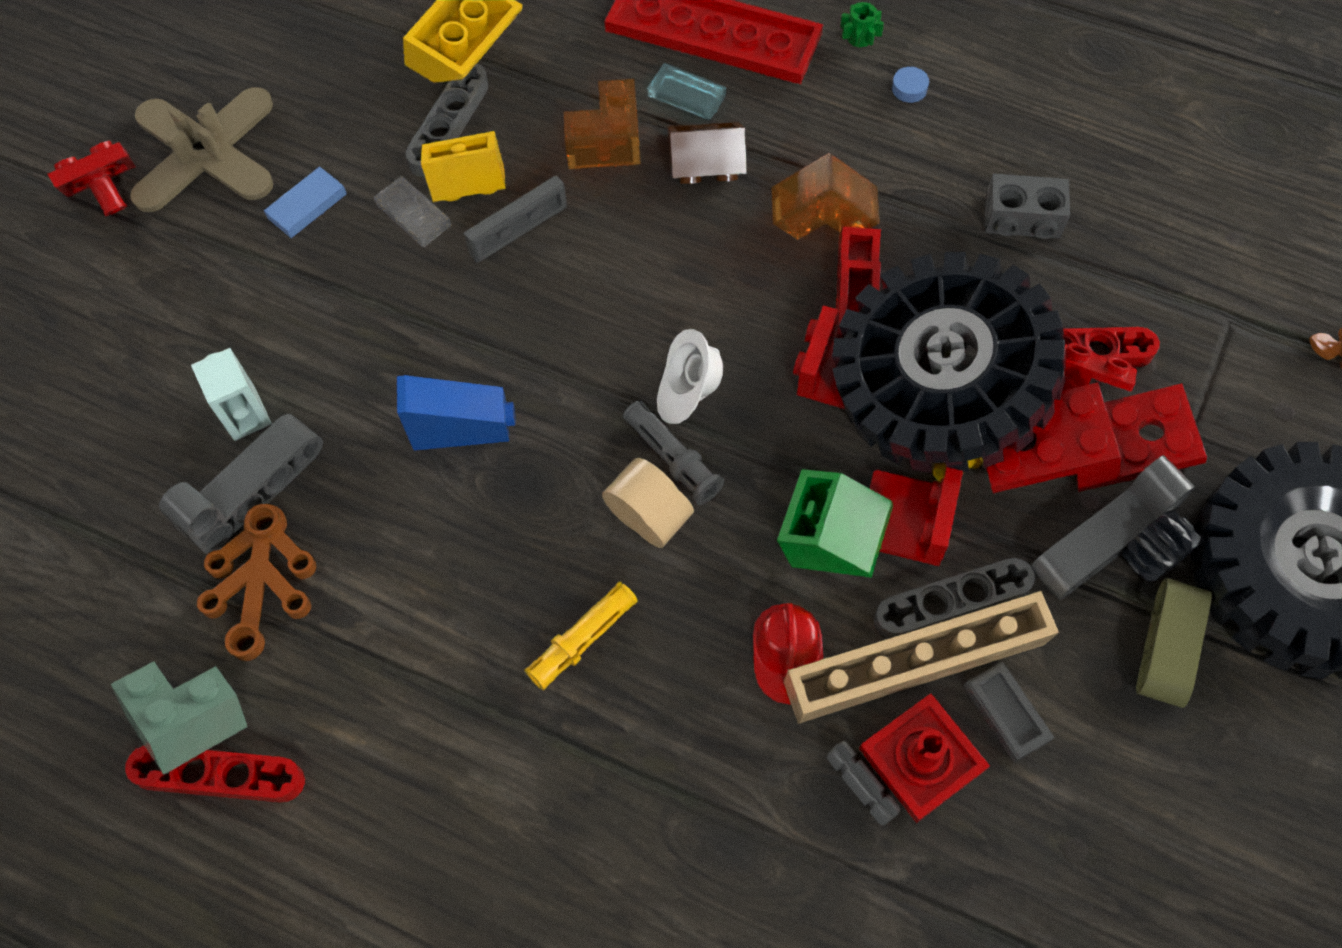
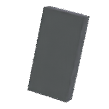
M1003 661L964 684V689L1014 763L1055 738Z

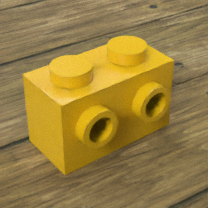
M494 131L422 145L421 166L433 202L442 200L455 201L464 196L474 194L488 195L497 190L505 189V169Z

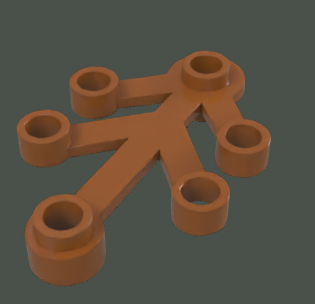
M259 504L252 507L245 516L244 531L220 550L210 552L204 560V567L211 576L217 579L227 577L214 589L206 590L198 597L197 607L206 617L213 619L223 615L227 609V601L246 586L241 621L233 626L225 637L226 649L240 661H250L257 658L265 646L264 636L258 630L265 584L282 601L283 610L291 618L301 619L311 610V602L305 593L295 590L269 561L271 545H273L288 560V568L296 578L307 579L315 573L317 568L316 561L311 554L300 550L285 534L287 527L286 516L280 508L271 504ZM265 522H273L269 528L260 530ZM252 547L251 558L231 574L234 568L233 560ZM225 559V563L221 568L213 569L216 561ZM308 560V565L304 569H296L298 562ZM218 599V603L214 608L206 609V605L210 600ZM303 599L300 608L296 610L290 609V605L294 600ZM249 639H254L253 646L246 651H242L243 643Z

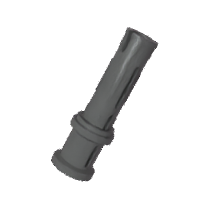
M636 401L625 410L623 414L624 420L666 462L672 479L678 482L681 481L693 494L692 499L697 505L707 503L718 494L724 485V479L719 474L714 475L701 462L702 456L697 451L687 450L646 407L643 401Z

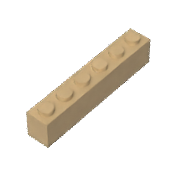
M1040 591L788 670L783 682L799 724L1043 646L1055 637L1059 631Z

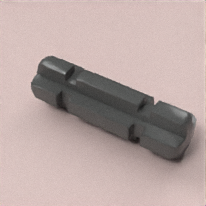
M845 741L838 743L828 752L827 760L836 771L841 770L843 772V780L864 806L869 804L872 808L870 813L881 825L887 824L898 815L900 806L890 794L886 796L883 793L885 788L864 762L855 759L856 753Z

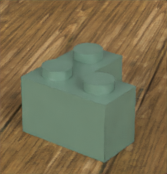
M154 661L111 684L125 717L163 775L248 727L236 693L216 666L175 689L171 687Z

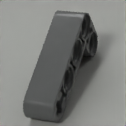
M292 414L283 415L268 427L203 490L198 492L186 482L178 483L163 495L159 509L173 526L201 551L209 554L212 551L220 550L244 528L245 516L252 507L271 502L317 457L322 449L323 440Z
M1164 455L1159 457L1137 476L1129 489L1040 555L1031 565L1034 574L1058 600H1062L1119 557L1129 542L1159 516L1164 515L1166 512L1176 511L1196 487Z

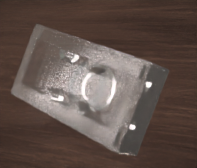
M403 176L373 197L376 205L422 247L451 227L449 217Z

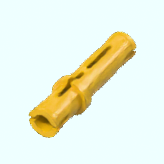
M618 582L607 595L586 612L562 636L557 634L551 640L552 645L537 660L524 669L527 676L537 687L545 690L563 670L570 665L575 666L581 660L580 655L606 632L618 618L638 602L634 593L625 584Z

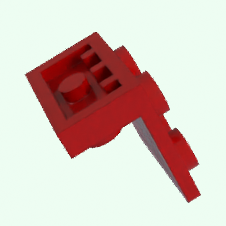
M946 467L941 481L933 480L930 483L875 470L869 489L888 498L893 503V509L879 552L939 566L948 548L963 471Z

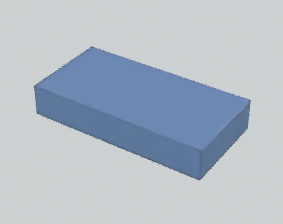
M318 167L267 207L264 212L272 223L292 238L347 193L341 183L324 169Z

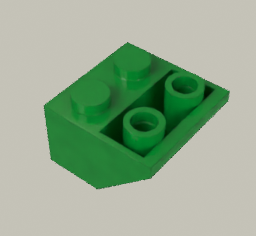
M802 469L777 542L791 567L872 578L893 509V503L888 498L842 473Z

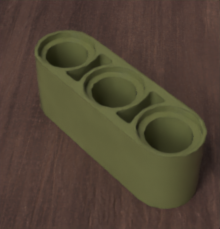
M1167 577L1161 582L1154 601L1137 678V694L1179 708H1184L1187 705L1196 680L1212 594L1209 590Z

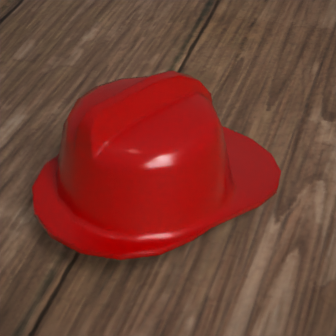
M793 603L771 606L761 613L754 626L753 653L756 681L764 694L775 702L791 705L783 682L788 670L823 660V641L819 622L811 612L798 605H793Z

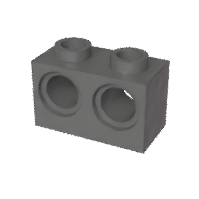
M1006 174L992 175L985 196V233L1000 234L1002 236H1033L1041 239L1061 238L1070 217L1069 179Z

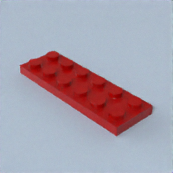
M615 0L605 19V31L801 85L822 36L823 24L734 0Z

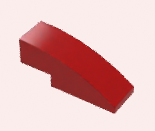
M842 227L837 267V336H842L839 324L846 310L859 312L855 297L868 284L878 291L880 290L881 262H879L881 229Z

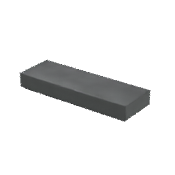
M555 175L465 231L464 236L469 255L475 262L478 263L566 208L567 201L562 180Z

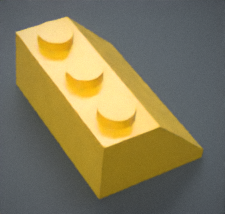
M436 0L403 37L405 65L433 83L463 80L521 12L523 5L516 0Z

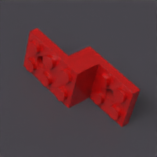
M1097 382L1064 390L1061 400L1054 399L1055 413L1044 429L1036 425L1033 427V436L1037 441L1035 446L1028 451H1019L1017 453L1009 445L1003 448L1004 461L986 467L992 493L1074 475L1078 492L1134 480L1145 468L1163 455L1177 469L1206 463L1207 455L1182 383L1104 402L1099 383ZM1147 425H1155L1162 429L1164 435L1156 441H1148L1140 436L1139 431Z

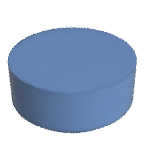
M904 67L894 75L892 92L896 98L903 102L913 103L920 101L927 93L929 78L919 68Z

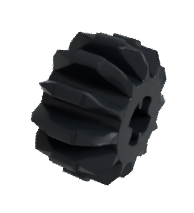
M1170 511L1159 516L1143 531L1138 533L1124 548L1122 556L1137 575H1141L1148 582L1157 581L1193 552L1199 545L1201 537L1185 517L1182 518L1175 511Z

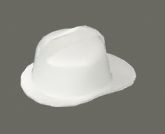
M694 329L683 330L675 337L669 349L666 367L657 395L658 413L662 420L669 424H679L686 420L696 409L698 402L714 392L722 379L723 363L719 350L708 346L707 340L702 333Z

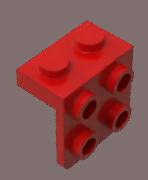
M823 305L818 320L811 318L805 336V342L810 343L807 353L800 351L795 362L793 374L799 376L797 395L845 409L833 373V368H836L832 357L834 339L842 338V336H837V331H835L838 309Z

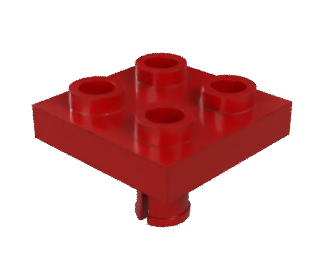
M105 141L93 146L89 150L91 155L77 160L76 157H69L57 162L54 165L55 171L47 174L54 187L67 197L90 188L100 204L104 215L109 216L127 207L111 178L136 166L120 142L112 144L111 141Z
M931 693L871 736L859 747V750L916 823L990 767Z

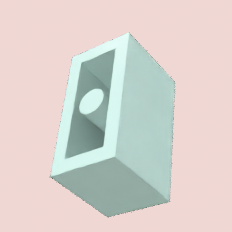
M231 348L212 353L203 360L191 365L208 404L234 441L272 424L256 388Z

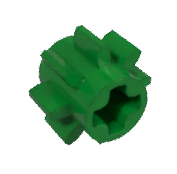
M867 2L852 4L850 6V13H842L840 28L843 29L842 39H847L855 47L872 46L875 36L882 37L884 22L881 21L882 11H877L872 4Z

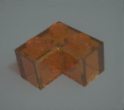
M635 80L598 81L600 109L564 112L568 168L578 169L640 164Z
M828 153L772 187L773 224L796 239L808 235L825 224H828L838 232H841L842 227L872 228L880 224L877 186L831 153Z

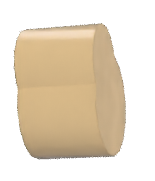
M634 458L602 494L606 505L619 520L658 548H663L694 513V508L690 501L677 489L670 478L655 465L642 458Z

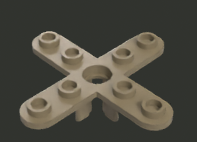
M259 87L246 89L217 114L212 104L206 103L198 110L197 118L200 124L164 100L150 99L140 104L135 112V119L139 126L169 146L173 153L133 187L131 200L135 207L143 212L160 210L203 171L245 199L257 200L268 195L273 188V179L269 171L234 148L233 145L271 111L273 101L269 92ZM201 141L204 149L194 150L192 146Z

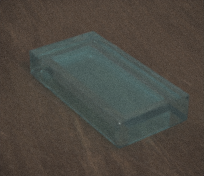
M664 63L648 85V96L711 120L726 97V87Z

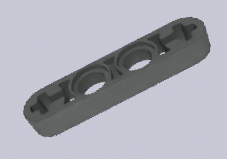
M476 63L463 80L448 82L408 145L405 154L409 169L414 175L425 177L421 161H417V159H421L422 145L459 138L486 94L488 81L486 71L480 64ZM458 101L465 104L460 110L452 111L447 109V106L453 102ZM444 127L449 129L448 133L444 136L435 137L431 135V132L436 128Z
M1009 558L888 597L879 604L874 617L875 628L884 638L890 639L1024 597L1034 585V570L1022 559ZM1009 572L1013 577L1020 576L1023 579L1018 588L1013 582L1000 585L996 592L994 584L1004 581ZM967 583L980 585L985 591V599L981 602L968 600L963 594V586ZM927 596H938L944 601L946 612L941 615L928 613L923 607V599ZM910 602H913L914 614L905 616L900 627H896L893 621H885L889 610H893L895 615H902L909 612L912 606Z

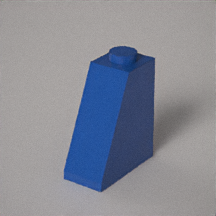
M406 375L397 376V414L413 450L510 441L509 426H516L515 408L513 402L506 401L503 387Z

